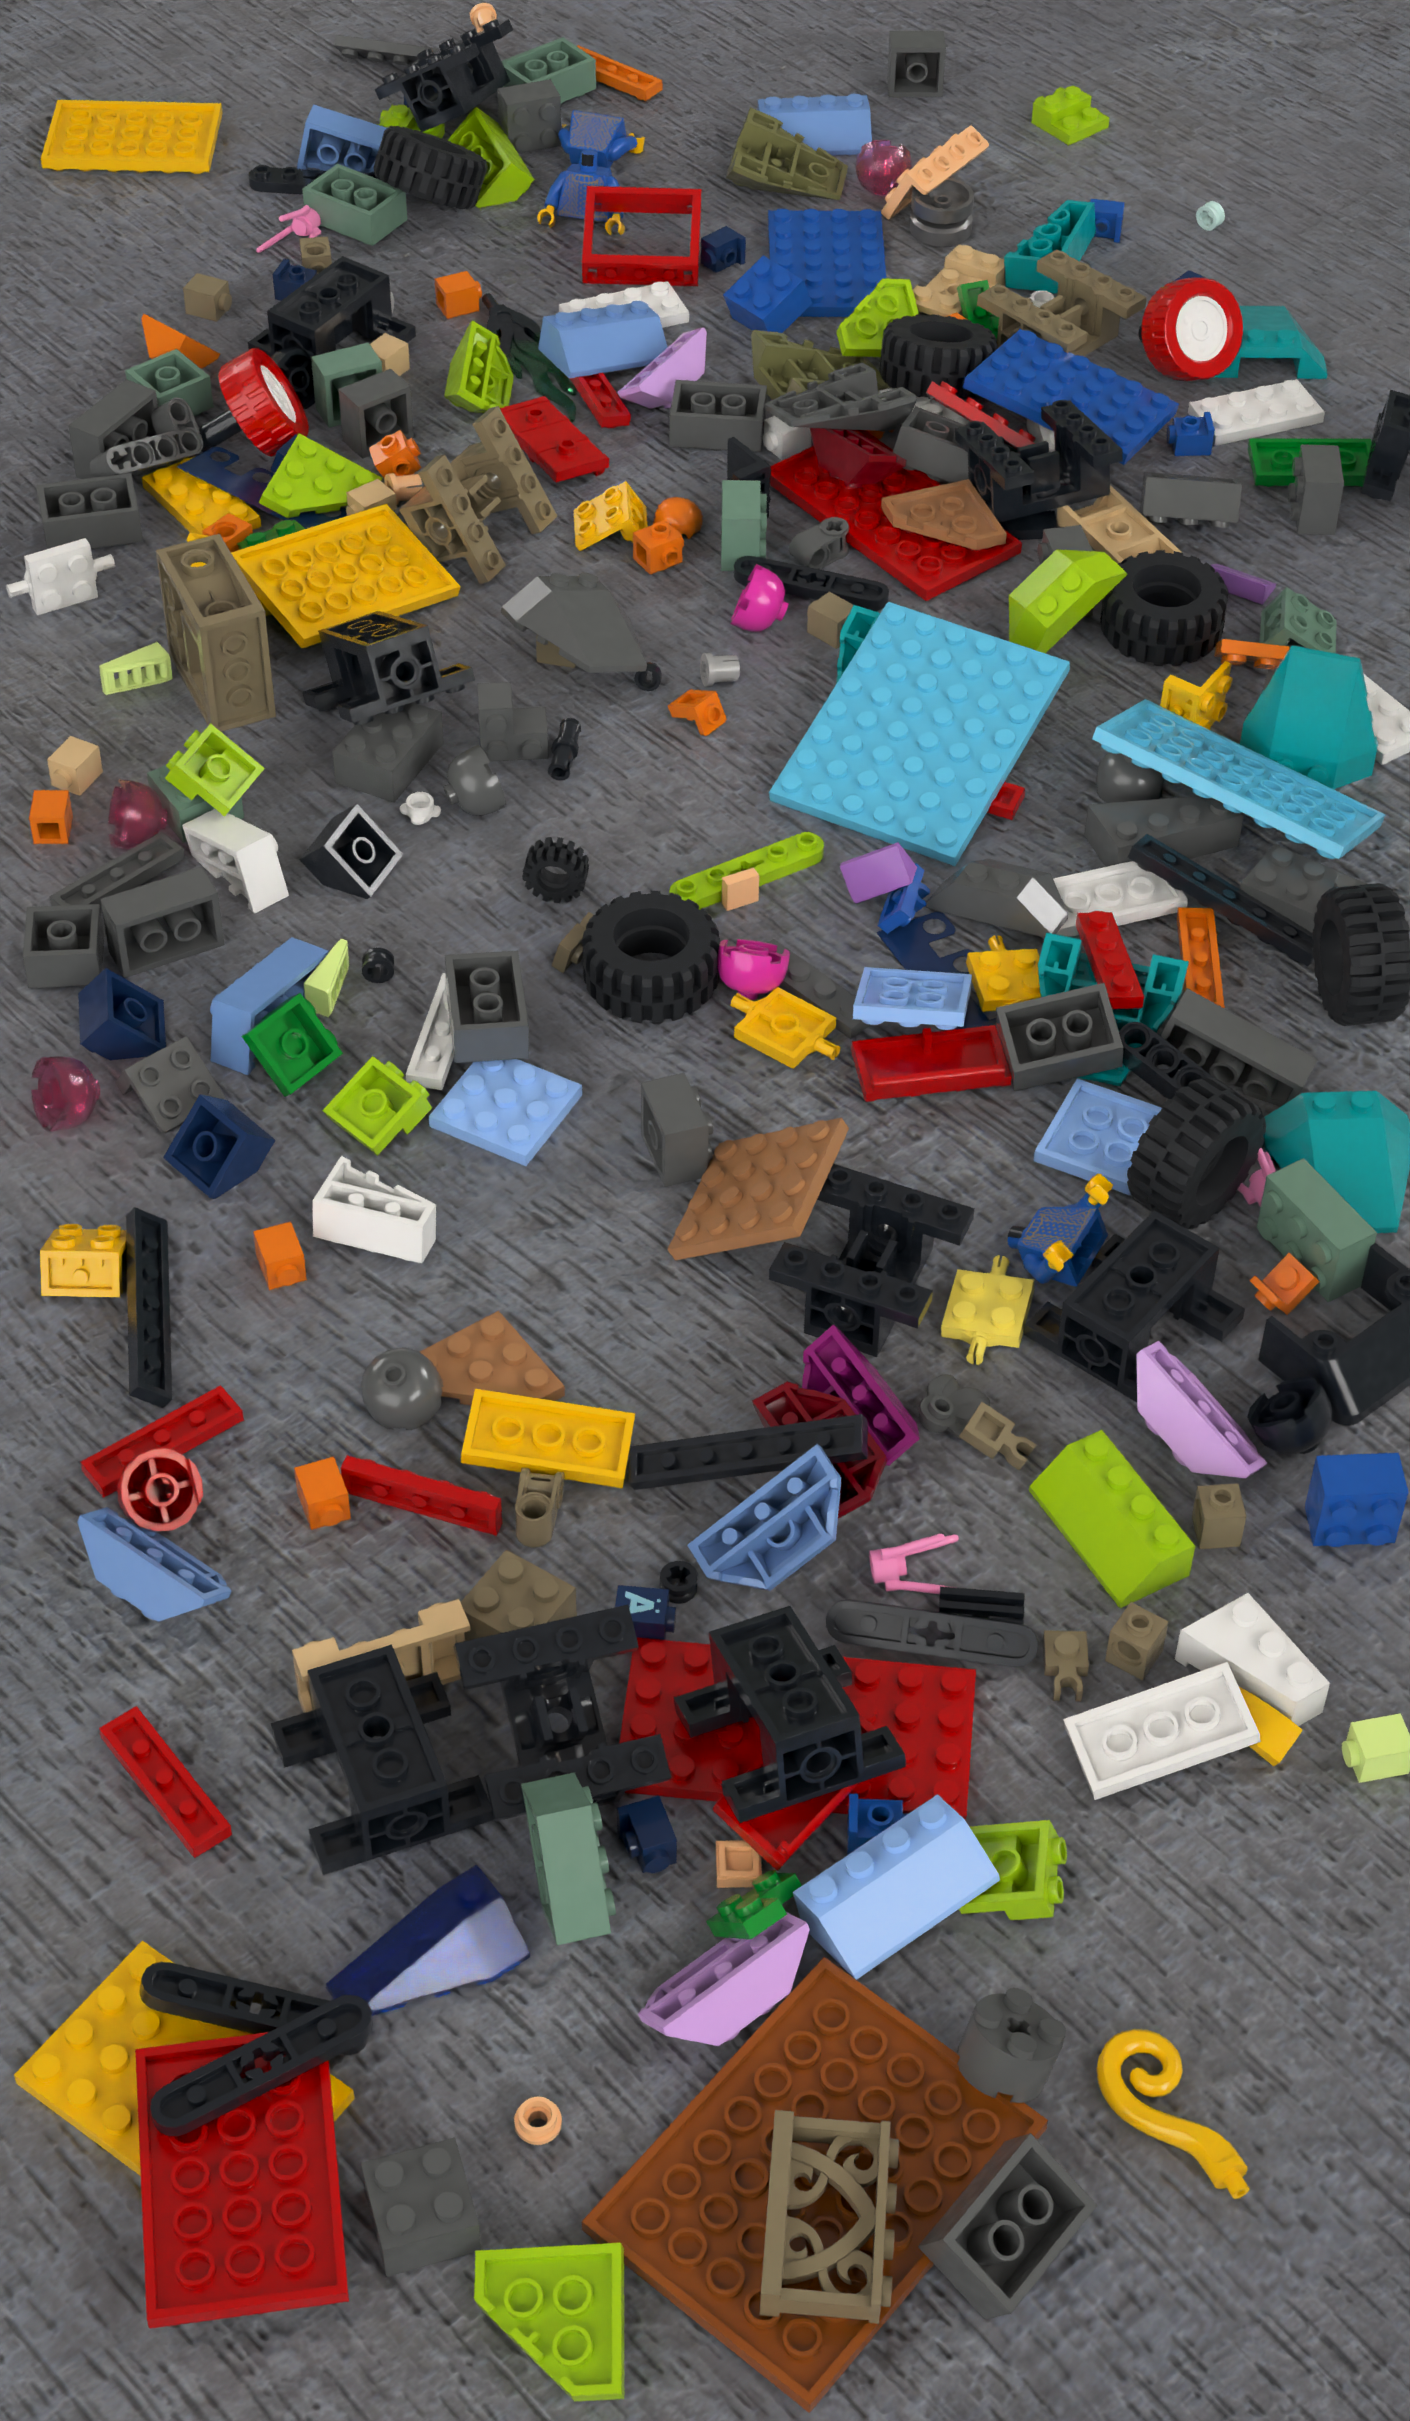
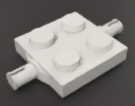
M84 538L24 556L26 565L24 580L7 584L6 589L10 598L29 593L35 613L41 615L98 598L96 586L97 572L115 568V562L111 554L93 559L91 546L87 539Z

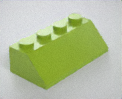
M478 107L471 111L447 140L475 152L487 162L488 168L475 205L478 208L517 201L535 180L500 124Z
M1103 1430L1067 1445L1029 1486V1492L1119 1608L1125 1607L1130 1602L1133 1603L1190 1576L1195 1551L1194 1543Z

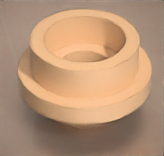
M529 2098L519 2106L515 2113V2130L518 2136L529 2144L542 2145L549 2143L556 2138L561 2130V2112L547 2098ZM535 2119H542L546 2122V2125L533 2127L530 2123Z

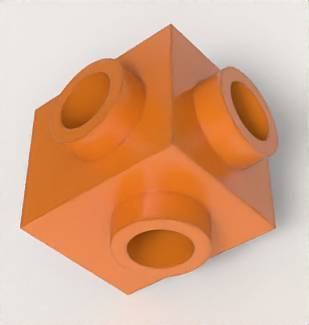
M401 429L385 436L380 442L369 447L374 466L384 479L386 474L394 473L396 476L413 475L421 469L418 459L421 451L412 437L407 439Z
M666 520L633 532V559L650 575L682 563L684 539L681 533L675 530Z

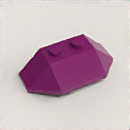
M834 1324L804 1350L803 1363L805 1368L802 1388L820 1391L845 1399L856 1415L863 1414L868 1421V1432L887 1457L885 1466L891 1465L920 1439L917 1424L876 1368Z

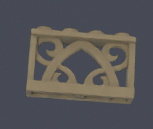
M775 2110L760 2315L779 2317L780 2313L869 2320V2323L879 2324L881 2307L891 2306L892 2276L883 2275V2260H893L895 2234L894 2229H885L886 2213L895 2214L897 2184L888 2183V2168L897 2169L899 2139L890 2138L891 2121L881 2120V2123L800 2117L794 2116V2111ZM792 2141L831 2145L825 2156L816 2150ZM849 2145L863 2146L871 2152L874 2161L868 2170H859L854 2164L859 2158V2153L849 2156L844 2161L843 2167L835 2162L836 2157L840 2151ZM813 2173L819 2176L816 2184L809 2191H801L794 2184L795 2179L798 2177H805L811 2183ZM877 2181L876 2202L874 2206L863 2188ZM829 2183L849 2202L859 2220L846 2235L824 2250L817 2232L806 2222L787 2216V2209L794 2210L811 2205L821 2197ZM874 2233L873 2257L871 2259L870 2256L859 2250ZM803 2237L810 2243L814 2255L807 2257L806 2245L802 2251L796 2252L790 2248L789 2244L794 2238ZM836 2268L839 2278L844 2283L851 2285L852 2281L848 2276V2272L851 2269L858 2268L865 2273L867 2283L859 2293H841L832 2285L828 2272ZM818 2277L822 2291L782 2288V2285L795 2284Z

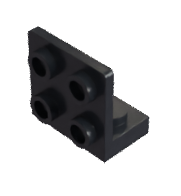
M731 437L728 439L727 480L760 481V494H767L766 513L767 518H769V503L771 500L770 465L738 439Z

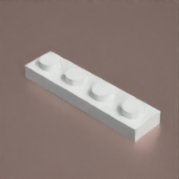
M442 973L406 1072V1081L409 1084L412 1080H415L424 1088L436 1090L443 1089L454 1059L445 973Z

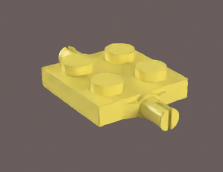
M1000 1255L994 1257L990 1273L957 1269L941 1325V1336L969 1343L970 1348L966 1359L971 1364H974L975 1356L976 1365L983 1362L986 1347L998 1345L1020 1347L1034 1294V1279L1006 1276L1010 1262L1005 1256H1002L1001 1263Z

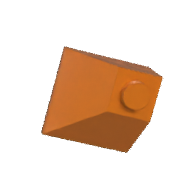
M143 314L141 320L149 358L153 359L177 349L201 369L219 358L220 353Z

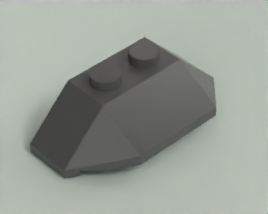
M992 859L969 862L942 882L926 902V908L1043 938H1045L1046 933L1057 934L1068 919V913L1050 873Z

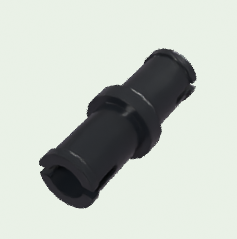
M565 718L560 722L558 737L552 743L551 752L553 757L548 773L555 780L568 779L572 760L578 754L579 747L577 741L581 732V724L578 725L579 721L574 718Z

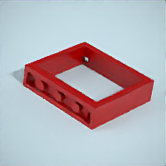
M587 186L582 252V282L585 284L652 285L655 282L668 281L671 286H698L702 189ZM595 212L692 214L690 257L592 254ZM589 269H597V272H589ZM684 271L692 272V275L684 274Z

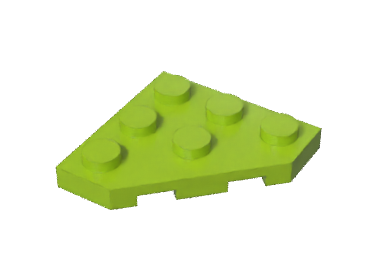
M883 278L876 285L875 289L857 305L853 313L844 319L836 331L842 356L881 357L883 333L887 325L894 319H901L903 316L912 317L919 315L910 279Z
M299 433L263 492L259 503L286 518L298 517L301 512L314 510L316 514L338 511L341 506H348L347 492L376 479L382 481V477Z
M622 2243L475 2251L474 2300L488 2317L574 2401L624 2399V2248Z

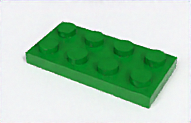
M1249 438L1247 449L1255 486H1289L1290 483H1295L1296 476L1292 475L1293 458L1299 457L1301 445L1339 446L1344 486L1362 487L1372 441L1371 439Z

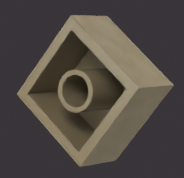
M508 1550L503 1552L461 1601L470 1624V1631L464 1632L465 1641L577 1616L576 1587Z

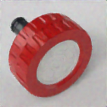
M1185 278L1167 283L1152 296L1145 309L1138 335L1143 343L1148 359L1164 376L1178 381H1198L1210 379L1221 374L1233 362L1242 342L1243 319L1238 302L1223 284L1207 278Z
M251 348L220 368L218 373L219 384L229 409L203 424L199 429L203 440L201 452H205L211 447H216L240 431H243L262 453L274 457L277 451L294 435L300 433L305 437L308 436L309 425L297 394L278 365L264 351L258 348Z

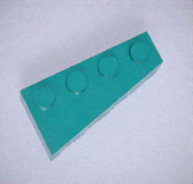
M1066 200L1047 218V224L1036 227L1033 230V236L1029 240L1023 239L1017 245L1018 250L1015 253L1009 252L1004 256L1006 287L1047 291L1051 294L1058 293V282L1036 271L1037 261L1055 250L1063 251L1070 257L1080 261L1096 234L1095 203Z

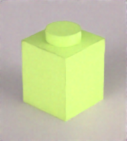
M1401 1713L1351 1722L1347 1739L1342 1743V1754L1346 1765L1353 1767L1359 1783L1409 1774L1410 1734Z

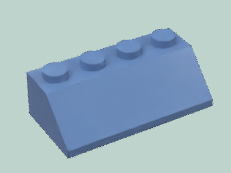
M822 95L821 97L795 96L793 98L768 97L766 99H758V111L783 123L781 128L794 137L796 133L805 137L803 143L814 150L820 147L832 156L872 154L871 114L867 95Z
M633 301L630 304L623 305L611 304L597 309L584 308L577 312H558L556 315L544 316L538 349L568 378L647 366L668 348L659 315L647 303L642 301Z

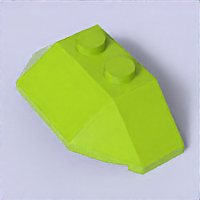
M473 320L470 322L450 362L444 397L453 405L462 407L468 412L485 413L489 408L509 406L514 375L505 354L499 347L501 343L498 336Z
M1056 549L1009 594V642L1042 653L1048 652L1127 576L1126 571L1105 552Z

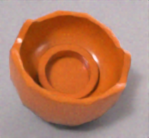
M671 497L659 504L655 512L653 524L666 520L675 530L685 534L687 539H690L693 534L701 530L703 515L697 504L687 498Z

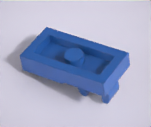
M915 863L917 869L913 882L910 885L888 892L877 925L887 934L898 926H906L913 919L915 912L926 906L923 898L930 894V890L925 884L921 883L925 870L917 863Z

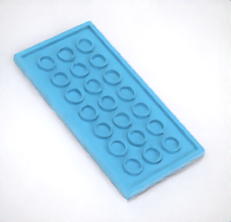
M1146 699L1097 726L1092 738L1101 743V747L1104 750L1132 758L1131 761L1136 766L1145 769L1152 768L1162 773V777L1172 783H1183L1193 788L1192 791L1196 795L1203 798L1212 797L1222 802L1223 807L1234 813L1243 812L1253 817L1256 824L1264 828L1280 830L1285 833V837L1290 841L1299 844L1306 843L1317 848L1316 852L1329 859H1340L1380 828L1385 818V814Z

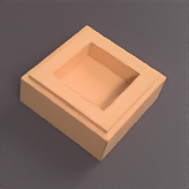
M755 868L722 877V905L726 911L759 901V874Z
M745 1840L716 1841L717 1888L754 1887L752 1882L762 1875L761 1856Z

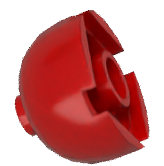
M169 1448L151 1449L135 1456L123 1469L117 1484L118 1502L124 1515L137 1527L151 1532L172 1531L187 1524L196 1512L198 1505H200L203 1497L202 1478L196 1465L190 1459H186L182 1454L177 1453V1451Z

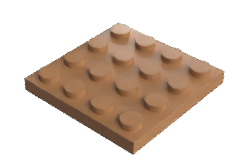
M842 1117L827 1121L820 1120L813 1124L794 1128L787 1127L776 1132L755 1134L752 1137L733 1141L726 1140L719 1143L714 1150L713 1159L702 1175L697 1190L690 1200L688 1208L679 1226L676 1228L675 1235L667 1249L674 1260L800 1237L849 1130Z

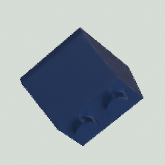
M107 968L78 993L80 1045L84 1046L88 1051L97 1053L108 1060L148 1057L166 1047L164 1000Z
M200 1094L163 1158L209 1198L216 1199L255 1174L276 1140L228 1100Z

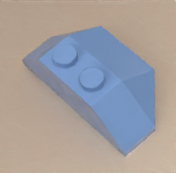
M816 1444L687 1546L707 1578L771 1591L836 1541L841 1477L822 1447Z
M108 1507L79 1516L77 1523L96 1580L108 1587L116 1597L125 1599L140 1609L145 1617L159 1622L229 1598L231 1589L227 1586L221 1574L161 1534L137 1527L131 1520L119 1517L118 1512Z

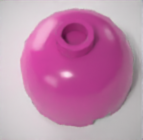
M756 564L748 577L750 582L742 590L730 623L750 632H760L768 629L775 619L782 621L789 603L784 602L785 588L781 579L769 569Z
M737 939L736 946H727L728 940L720 941L717 955V969L720 978L727 987L737 990V993H740L742 996L750 1000H757L759 994L773 991L785 979L790 958L789 950L784 949L783 953L779 954L776 953L777 945Z

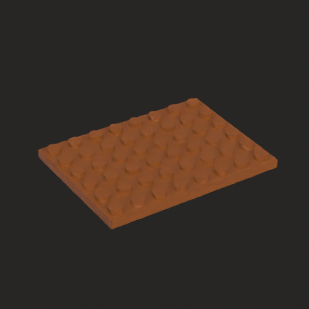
M823 1957L581 2221L582 2231L598 2244L622 2243L624 2248V2264L810 2413L934 2265L918 2247L919 2244L1005 2141L1029 2133L1038 2140L1047 2129L1048 2120L1024 2102H1010L1013 2095L998 2092L996 2098L980 2092L961 2074L957 2064L960 2056L826 1957ZM775 2110L794 2111V2116L873 2123H881V2120L891 2121L890 2138L899 2139L897 2169L888 2168V2183L897 2184L895 2214L886 2213L885 2229H894L895 2234L893 2260H883V2275L892 2276L891 2306L881 2307L879 2324L869 2323V2320L780 2313L779 2317L760 2315ZM792 2141L816 2150L825 2156L831 2145ZM849 2145L839 2152L835 2162L843 2167L844 2161L849 2156L859 2153V2158L854 2162L855 2166L859 2170H868L872 2166L874 2159L866 2147ZM813 2173L811 2183L805 2177H798L795 2179L794 2184L801 2191H809L816 2184L819 2176ZM877 2181L863 2188L874 2206L876 2202ZM829 2183L821 2197L811 2205L800 2209H787V2216L806 2222L817 2232L824 2250L839 2241L859 2220L849 2202ZM874 2233L859 2250L866 2253L871 2259L873 2257ZM803 2237L794 2238L789 2244L790 2248L796 2252L802 2251L806 2245L807 2257L814 2255L810 2243ZM836 2268L828 2272L832 2285L841 2293H859L867 2283L865 2273L858 2268L851 2269L848 2272V2276L852 2281L851 2285L844 2283L839 2278ZM818 2277L795 2284L782 2285V2288L822 2291Z

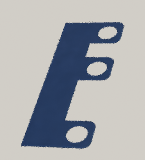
M213 447L177 466L283 521L295 520L305 529L347 516L346 509L340 507L341 514L337 517H329L323 513L316 514L314 510L301 512L298 517L286 518L259 503L260 498L269 482H258L252 476L255 473H266L273 477L274 473L264 468H254L239 476L225 469V467L238 461L239 456L222 447ZM213 452H224L230 456V460L220 462L213 460L210 455Z
M933 912L913 919L906 926H898L888 934L883 930L876 932L905 970L969 974V972H961L955 969L953 962L958 957L967 956L968 953L974 952L973 950L964 949L940 958L928 944L951 936L956 931L953 924L941 912ZM929 919H939L945 923L946 929L940 934H930L924 930L923 924ZM970 996L964 1027L957 1026L955 1029L996 1026V1018L989 1020Z

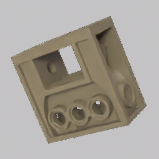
M216 534L156 550L170 658L208 725L211 723L222 732L276 717L265 610L221 535ZM197 562L206 563V565L201 567L190 566L191 564Z

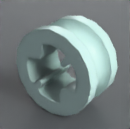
M1209 201L1198 208L1196 219L1202 229L1211 231L1223 223L1225 213L1219 203Z

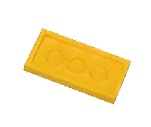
M196 456L185 458L178 463L158 469L142 477L143 488L191 533L203 535L202 531L228 513L252 524V530L261 527L260 516L242 499L177 467Z
M475 1389L461 1452V1463L521 1472L522 1468H529L531 1473L547 1475L564 1472V1479L623 1488L635 1413Z

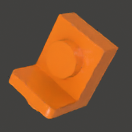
M689 689L668 705L672 717L687 718L688 721L695 720L699 733L703 736L709 735L727 720L717 691Z
M1288 1253L1263 1280L1255 1275L1249 1280L1258 1289L1254 1296L1267 1309L1272 1311L1277 1307L1286 1315L1320 1282L1291 1253Z

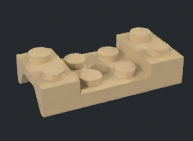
M958 244L945 257L944 269L925 287L917 285L913 289L918 311L943 317L957 312L963 316L957 287L961 284L988 280L989 288L996 284L1004 286L1006 284L1004 259L994 254L975 250L967 245Z
M1111 485L1110 495L1097 498L1093 505L1073 511L1068 505L1057 508L1056 519L1059 527L1081 525L1090 546L1097 552H1105L1117 564L1130 556L1136 557L1139 553L1146 551L1149 554L1155 553L1156 550H1165V553L1173 554L1174 551L1181 552Z
M460 1600L436 1603L427 1609L418 1611L419 1626L400 1629L391 1635L372 1641L358 1642L346 1649L339 1650L334 1637L322 1641H312L303 1647L293 1649L298 1697L303 1712L312 1711L307 1670L388 1645L393 1646L406 1681L434 1672L438 1673L442 1685L460 1680L461 1676L454 1644L464 1642V1632L470 1631V1624Z

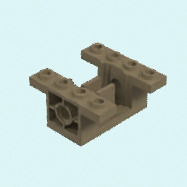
M1055 250L1037 261L1036 271L1058 282L1057 297L1041 305L1040 308L1034 306L1030 298H1024L1000 284H996L980 293L977 300V306L999 317L997 349L1019 329L1033 332L1037 337L1049 343L1060 345L1066 353L1071 352L1075 355L1086 356L1116 338L1119 331L1120 316L1127 319L1144 309L1147 297L1113 280L1110 276L1089 267V265L1070 257L1065 252Z
M499 406L489 408L472 424L481 442L469 445L451 463L445 454L436 456L418 473L425 486L399 509L412 533L438 562L465 557L479 584L489 582L506 566L488 533L489 528L487 525L484 526L482 522L491 513L517 507L531 534L542 532L557 517L554 508Z

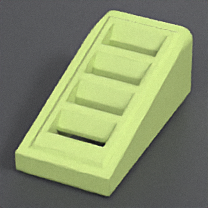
M158 642L99 665L102 690L105 695L160 684L173 679L170 656ZM118 672L119 678L114 680V673Z
M340 939L303 983L305 999L312 1003L316 1013L329 1017L334 1009L349 969L347 940Z

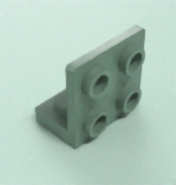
M1286 587L1261 611L1259 643L1286 646L1290 639H1293L1305 648L1335 653L1337 621L1331 613L1319 609L1310 603L1304 595L1295 593Z

